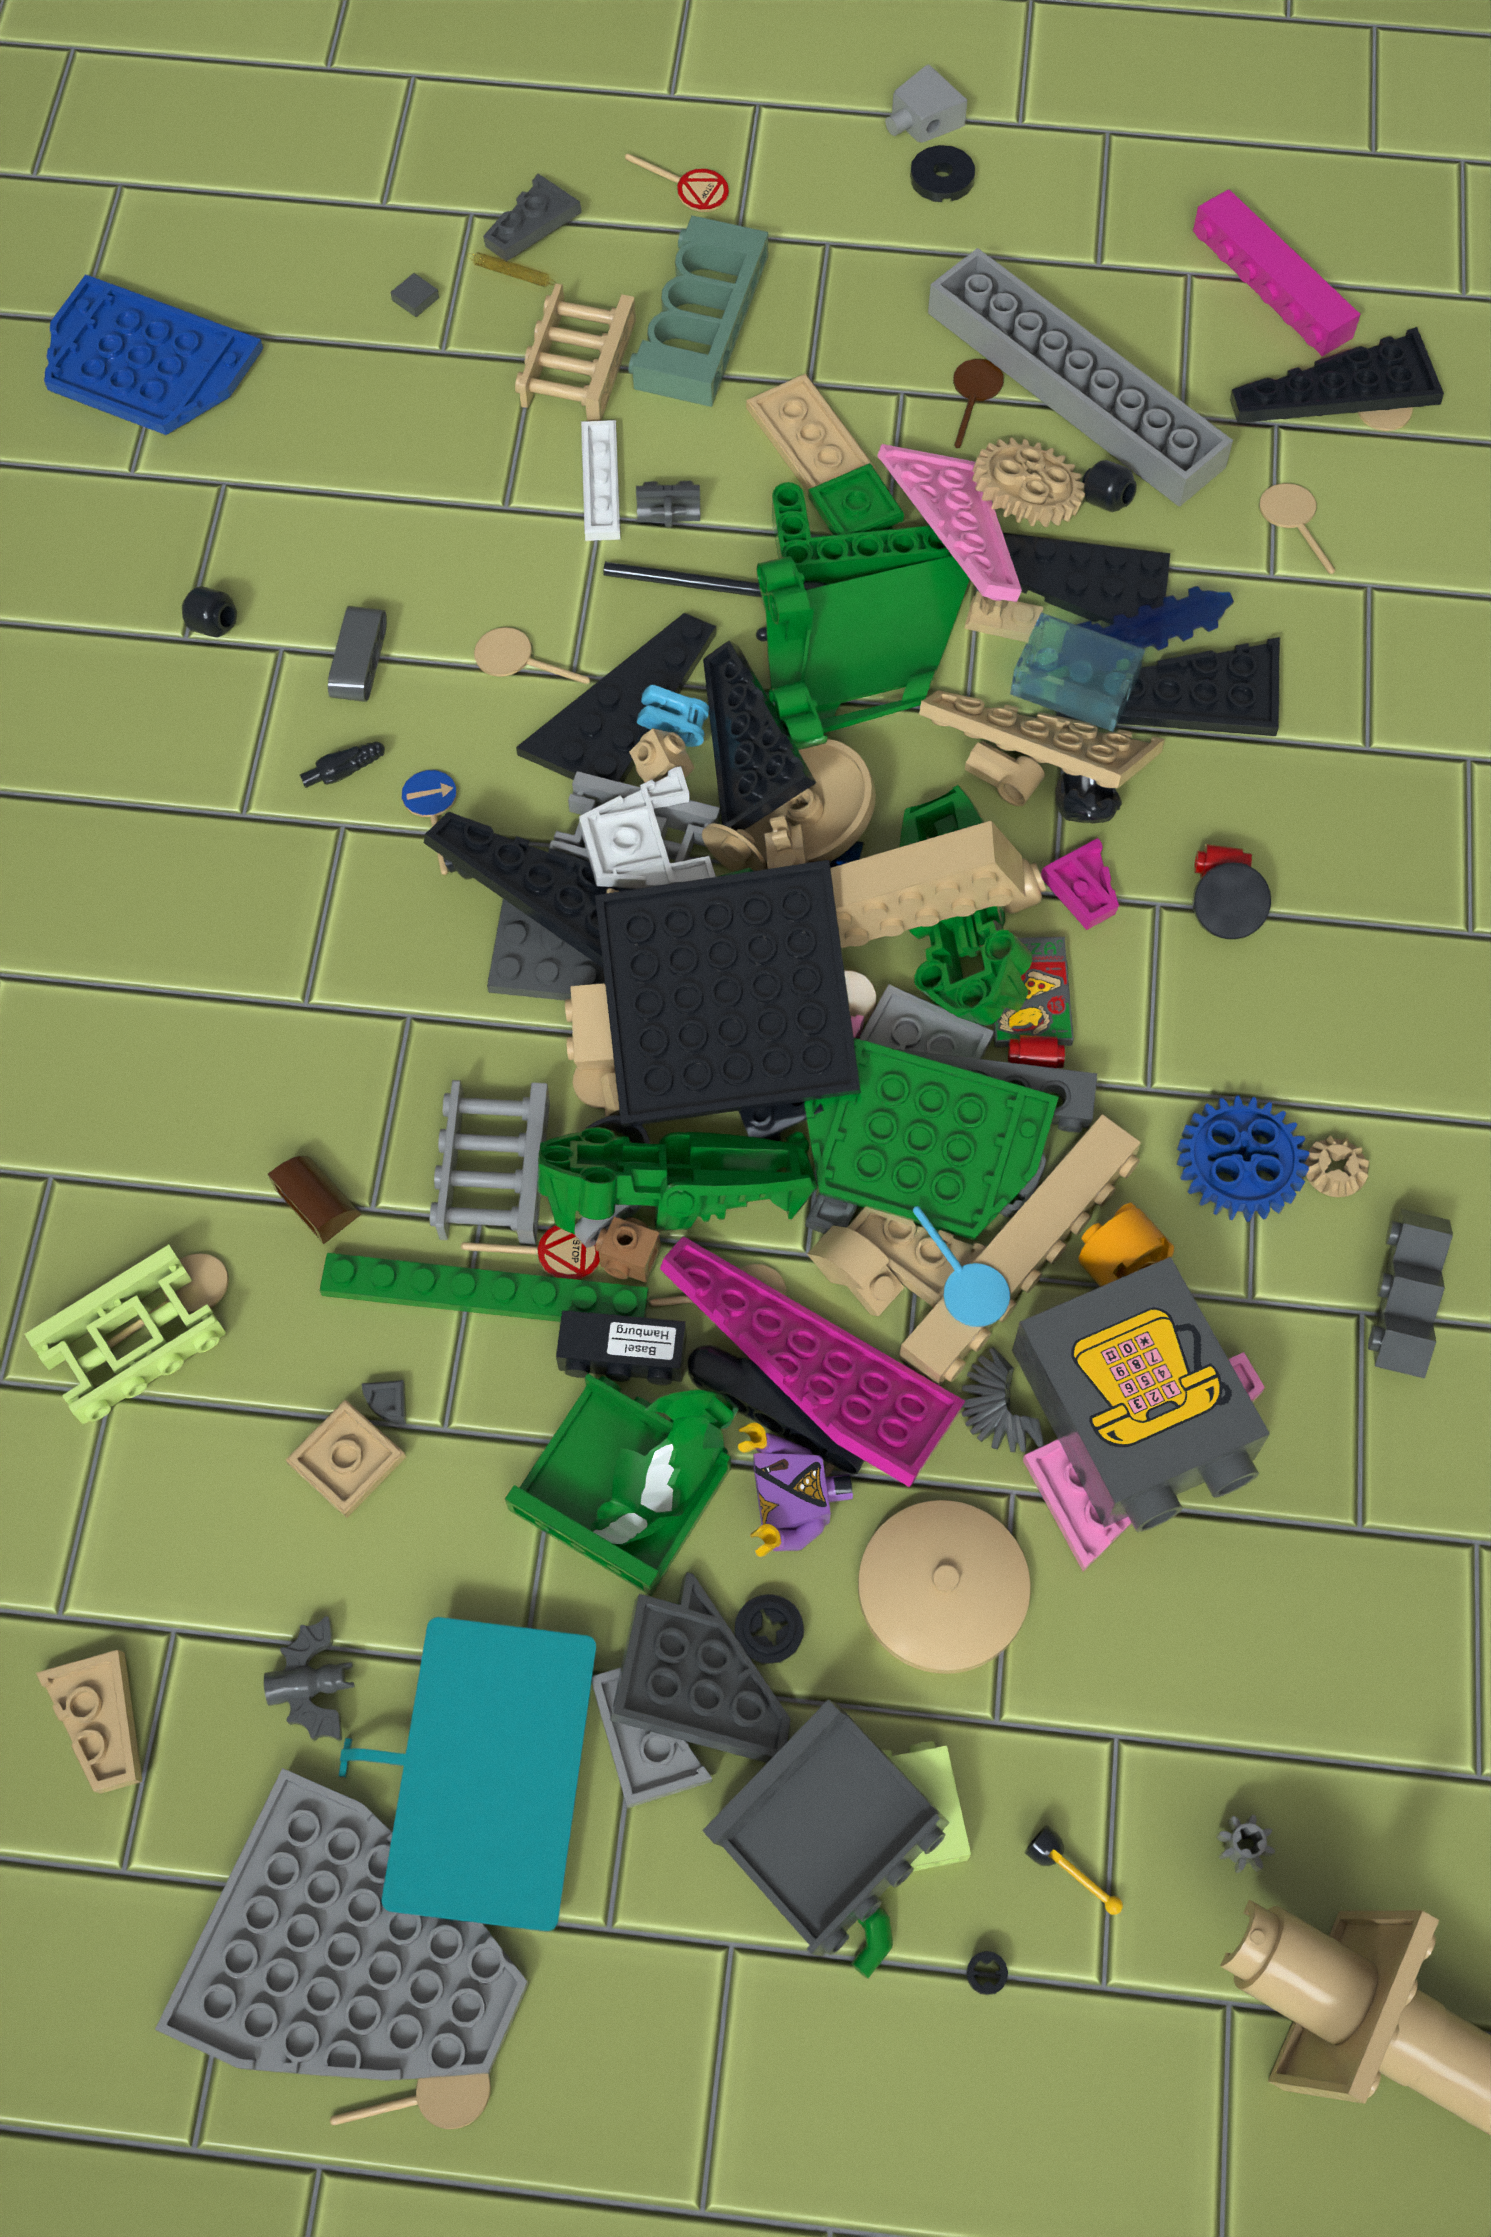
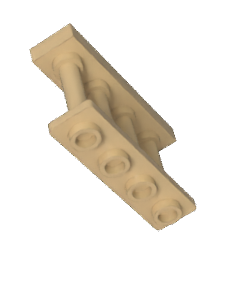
M556 283L552 294L547 295L545 298L544 316L542 321L538 320L534 330L535 341L533 346L527 347L525 368L523 372L517 374L515 392L520 394L521 407L529 408L533 394L538 393L579 401L582 406H586L587 421H601L636 322L635 298L621 294L617 308L612 307L611 310L564 302L563 284ZM567 316L608 324L609 331L608 334L603 333L602 336L558 328L561 317ZM556 341L597 349L600 351L599 359H594L591 362L550 354L549 350L552 342ZM543 367L589 375L591 382L590 385H585L582 388L539 378Z

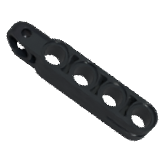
M710 1344L699 1346L690 1354L688 1358V1375L691 1382L698 1389L726 1395L738 1407L737 1412L783 1438L810 1449L814 1455L822 1456L823 1460L847 1473L857 1474L865 1460L836 1444L753 1361L746 1358H738L720 1347Z

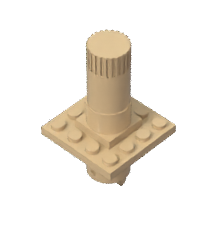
M1252 1900L1248 1901L1243 1913L1250 1918L1244 1937L1232 1954L1225 1953L1220 1966L1234 1974V1983L1238 1989L1293 2021L1268 2082L1283 2091L1365 2104L1367 2098L1372 2096L1378 2088L1381 2074L1402 2086H1408L1491 2136V2035L1449 2011L1442 2003L1417 1989L1418 1982L1416 1977L1423 1960L1428 1958L1435 1946L1436 1937L1434 1932L1439 1922L1438 1919L1423 1910L1339 1911L1328 1936L1280 1906H1273L1267 1910Z

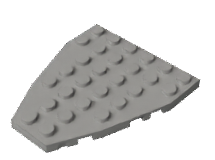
M282 1768L155 2030L236 2068L246 2070L381 2081L490 2074L529 1983L483 1924L387 1911L383 1907L381 1899L393 1832L362 1803Z

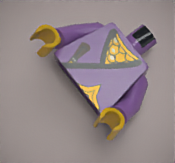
M758 1423L747 1424L739 1428V1431L747 1433L751 1441L739 1443L738 1449L743 1453H748L754 1449L759 1452L753 1454V1467L761 1518V1526L753 1531L750 1537H759L765 1543L756 1549L755 1553L757 1556L763 1557L772 1550H802L823 1532L825 1525L830 1523L829 1502L853 1499L850 1474L825 1477L822 1456L814 1455L810 1449L785 1438L766 1433L764 1428Z

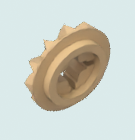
M1329 1136L1325 1140L1316 1141L1309 1149V1156L1306 1162H1304L1305 1165L1309 1166L1306 1177L1310 1184L1319 1192L1331 1197H1346L1356 1193L1362 1188L1368 1178L1369 1160H1366L1362 1154V1147H1356L1351 1144L1348 1137L1341 1140L1333 1139L1332 1136ZM1330 1158L1334 1161L1347 1159L1343 1168L1344 1173L1340 1169L1331 1170L1326 1173L1332 1162Z

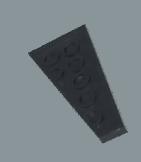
M1415 327L1407 330L1404 337L1394 340L1392 336L1380 339L1377 346L1368 349L1359 346L1317 360L1312 368L1302 371L1297 367L1288 370L1285 377L1276 380L1267 377L1234 388L1231 391L1230 402L1237 423H1252L1256 421L1441 405L1444 392L1418 328Z
M1003 533L1022 593L1027 594L1029 590L1045 597L1044 602L1093 622L1104 621L1118 627L1117 632L1130 637L1131 633L1147 639L1148 645L1160 648L1171 553Z
M683 613L516 747L517 755L574 780L578 771L624 783L635 765L630 751L640 741L641 737L650 731V729L637 724L639 713L646 707L641 702L644 690L650 685H656L679 694L715 638L716 626Z
M1280 637L1267 639L1266 644L1250 647L1248 643L1236 645L1234 650L1215 653L1210 650L1159 660L1156 665L1139 668V665L1127 666L1122 672L1107 675L1103 672H1096L1060 679L1057 688L1056 716L1079 721L1276 736L1279 729Z
M729 640L703 658L721 821L722 825L737 831L738 829L745 830L816 784V781L740 647Z
M449 811L425 833L423 842L425 845L603 968L595 895L606 894L609 888L617 891L633 890L635 888L597 886L590 862L549 848L548 852L529 846V840L518 836L514 840L494 833L492 827Z

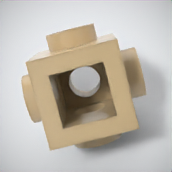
M652 728L641 737L640 741L630 751L636 765V771L644 783L650 780L657 782L667 777L668 771L675 767L681 766L685 778L695 769L685 750L686 745L683 739L674 732Z

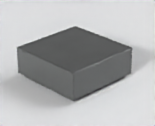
M415 273L390 292L392 301L415 317L439 298L438 289Z
M818 1193L806 1219L805 1227L826 1234L833 1225L847 1228L858 1206Z

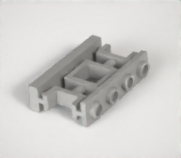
M577 771L572 783L573 794H570L568 799L569 811L583 815L620 795L622 798H625L639 791L640 787ZM692 800L686 803L654 809L667 855L676 858L675 863L688 860L694 844L706 847L702 839L703 829L708 824H720L719 807ZM579 824L574 835L556 831L554 840H551L549 848L590 862L587 850L583 848L585 843ZM667 827L685 832L681 844L664 840L668 830Z

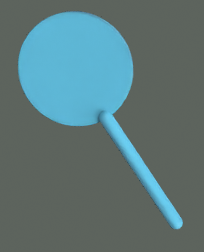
M915 1206L913 1213L955 1270L947 1279L944 1287V1302L949 1313L957 1321L972 1327H984L998 1321L1005 1314L1010 1301V1290L1005 1278L996 1269L988 1265L973 1263L961 1266L921 1208Z

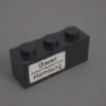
M562 1310L556 1352L559 1371H565L566 1375L576 1378H585L590 1373L606 1375L607 1378L619 1382L629 1381L631 1377L644 1378L649 1383L655 1385H670L672 1381L681 1382L687 1337L686 1321Z

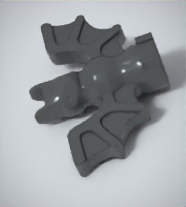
M327 1616L317 1624L311 1626L301 1625L296 1641L290 1646L280 1649L286 1658V1667L283 1671L264 1673V1691L268 1706L288 1702L290 1704V1714L286 1721L290 1725L298 1724L304 1726L313 1741L321 1737H331L341 1741L342 1726L341 1717L336 1710L320 1708L314 1705L311 1699L319 1692L330 1694L335 1693L337 1690L355 1687L354 1682H346L345 1670L353 1667L352 1662L337 1665L326 1664L319 1669L308 1666L310 1660L316 1654L330 1648L333 1644L332 1624Z

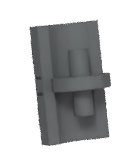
M657 481L644 482L642 486H636L637 522H665V528H672V522L700 521V485H694L692 481H679L676 485H660Z

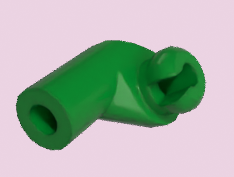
M878 1908L872 1916L863 1922L858 1919V1923L862 1925L865 1931L866 1945L851 1962V1965L867 1979H869L893 1946L890 1917L882 1908Z

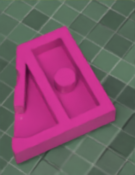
M1098 838L1043 867L1040 874L1042 880L1086 930L1115 915L1119 907L1115 890L1110 885L1111 875L1108 866L1104 867L1100 853L1103 846Z

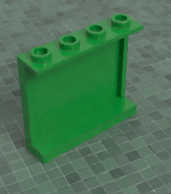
M587 1374L584 1378L585 1389L521 1486L517 1487L514 1485L506 1496L505 1501L510 1512L652 1596L730 1472L731 1456L727 1455L728 1450L724 1447L682 1516L653 1534L629 1542L626 1545L607 1541L592 1532L590 1528L591 1523L597 1519L599 1507L612 1499L613 1474L620 1450L627 1449L646 1456L650 1450L661 1444L668 1437L674 1420H667L653 1411H644L651 1405L650 1402L638 1396L634 1400L620 1392L622 1390L621 1387L611 1379L604 1376L597 1379Z

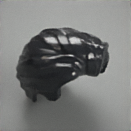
M1064 772L1059 777L1055 788V805L1061 816L1068 821L1104 823L1111 820L1122 805L1116 788L1102 787L1096 783V780L1082 775L1075 776Z

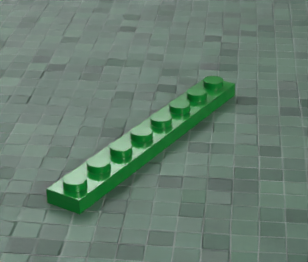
M327 1253L319 1290L321 1295L326 1297L561 1322L562 1310L646 1318L649 1296L648 1287Z

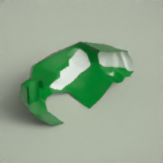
M699 1389L677 1392L658 1398L644 1410L668 1415L674 1420L672 1429L668 1437L661 1444L650 1450L646 1456L627 1449L620 1450L613 1474L612 1499L603 1503L597 1510V1519L591 1523L590 1530L611 1543L626 1545L629 1542L653 1534L683 1515L724 1449V1438L721 1429H726L731 1425L738 1411V1407L726 1395Z

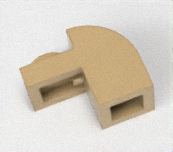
M833 1225L807 1253L831 1283L847 1286L870 1315L879 1316L905 1288L886 1265L890 1261L887 1256L871 1241L852 1229Z

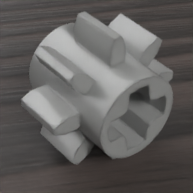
M1255 1815L1249 1817L1246 1823L1242 1825L1238 1818L1235 1816L1231 1817L1228 1823L1232 1833L1221 1831L1216 1837L1218 1840L1225 1842V1851L1219 1856L1220 1860L1229 1857L1236 1863V1873L1241 1872L1245 1865L1249 1863L1256 1872L1260 1871L1263 1868V1862L1259 1856L1268 1857L1275 1853L1272 1847L1267 1846L1266 1839L1271 1834L1272 1829L1262 1830L1257 1826ZM1241 1838L1243 1840L1251 1838L1254 1846L1250 1850H1240L1237 1842Z

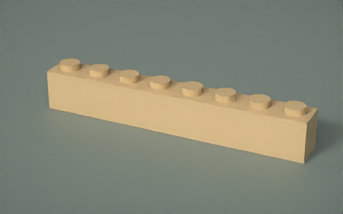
M1103 1114L973 1262L996 1269L1005 1278L1009 1286L1010 1301L1005 1314L999 1319L1002 1323L1015 1309L1017 1303L1014 1299L1022 1290L1029 1293L1042 1276L1039 1270L1047 1261L1054 1264L1067 1247L1064 1241L1072 1232L1075 1235H1079L1092 1217L1088 1214L1096 1204L1100 1207L1104 1206L1116 1190L1113 1184L1120 1176L1125 1179L1128 1178L1140 1162L1136 1155L1141 1142ZM943 1296L901 1344L899 1359L915 1372L939 1386L946 1379L952 1382L965 1367L966 1362L963 1359L970 1350L973 1349L975 1352H978L988 1341L992 1334L989 1328L993 1324L984 1327H972L962 1324L949 1313Z

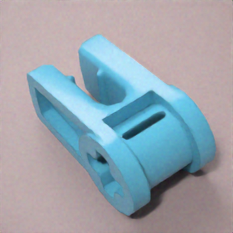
M650 685L644 690L641 702L646 707L639 713L637 724L650 730L653 728L674 732L683 739L687 747H696L703 743L705 737L704 730L702 729L703 723L709 716V706L704 701L689 698L656 685Z

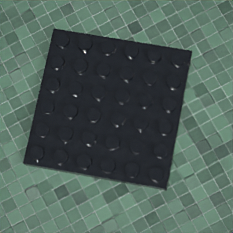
M829 860L595 895L620 1119L623 1127L861 1093Z

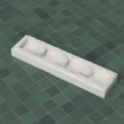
M616 420L581 422L585 541L620 539Z

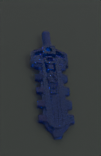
M1196 586L1189 588L1188 597L1177 600L1173 595L1163 598L1164 606L1152 609L1149 605L1138 607L1139 615L1128 619L1124 614L1114 616V624L1102 628L1099 623L1092 625L1091 621L1068 627L1061 654L1024 667L1025 679L1031 681L1063 668H1067L1069 674L1074 673L1078 676L1096 672H1103L1106 675L1115 671L1114 667L1118 665V658L1128 655L1132 660L1143 656V649L1153 646L1159 651L1168 647V639L1178 636L1184 642L1193 637V630L1203 627L1207 632L1217 629L1218 620L1223 617L1225 610L1233 605L1234 600L1230 592L1202 591Z

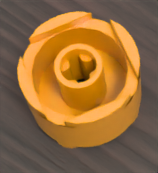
M1130 1202L1123 1205L1115 1213L1114 1217L1103 1226L1100 1223L1094 1224L1083 1234L1081 1239L1085 1245L1080 1252L1079 1263L1101 1287L1172 1257L1174 1246L1146 1214Z

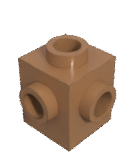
M613 1217L609 1229L602 1228L595 1246V1250L599 1251L601 1267L613 1277L619 1279L631 1277L646 1283L661 1248L660 1232L649 1229L644 1222L635 1218L628 1217L623 1220Z

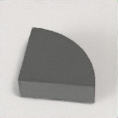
M403 1380L362 1383V1391L366 1402L378 1417L390 1423L406 1424L405 1384Z

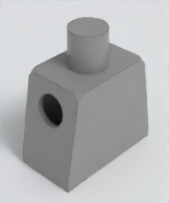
M928 64L895 90L893 94L892 115L886 118V127L893 136L906 130L917 142H926L965 126L967 99Z

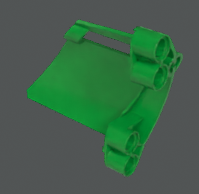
M792 556L757 564V578L766 613L767 651L771 688L769 690V700L797 749L802 750L826 744L827 735L824 736L823 733L921 705L922 700L926 699L970 578L953 556L805 590L804 575L803 573H798ZM906 687L902 700L835 716L839 705L843 702Z

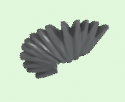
M994 1347L990 1348L989 1351L994 1362L981 1355L978 1361L985 1368L973 1364L972 1367L978 1373L968 1372L967 1377L979 1384L964 1385L962 1387V1391L981 1396L965 1400L962 1408H967V1410L961 1412L962 1416L972 1417L965 1422L966 1426L975 1425L970 1432L973 1435L980 1433L977 1439L981 1442L995 1432L991 1446L993 1449L998 1450L1005 1434H1007L1010 1452L1016 1453L1017 1443L1021 1452H1026V1433H1029L1039 1448L1043 1447L1039 1419L1024 1415L1022 1417L1018 1415L1013 1416L1010 1413V1386L1014 1368Z

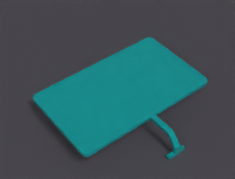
M435 1617L428 1622L406 1754L361 1748L351 1749L353 1740L345 1738L344 1748L341 1750L339 1777L346 1778L349 1761H367L404 1766L381 1899L382 1905L387 1911L545 1932L555 1929L559 1920L596 1654V1642L592 1637Z

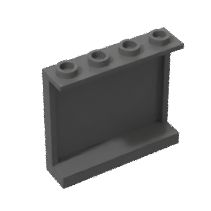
M828 1699L702 1831L714 1844L722 1846L803 1937L810 1945L807 1948L810 1954L824 1956L826 1952L829 1955H833L847 1942L849 1934L846 1931L858 1919L863 1922L876 1912L882 1903L879 1897L890 1885L896 1888L910 1876L914 1870L910 1864L923 1851L925 1854H929L943 1841L946 1836L943 1830L950 1822L838 1704Z

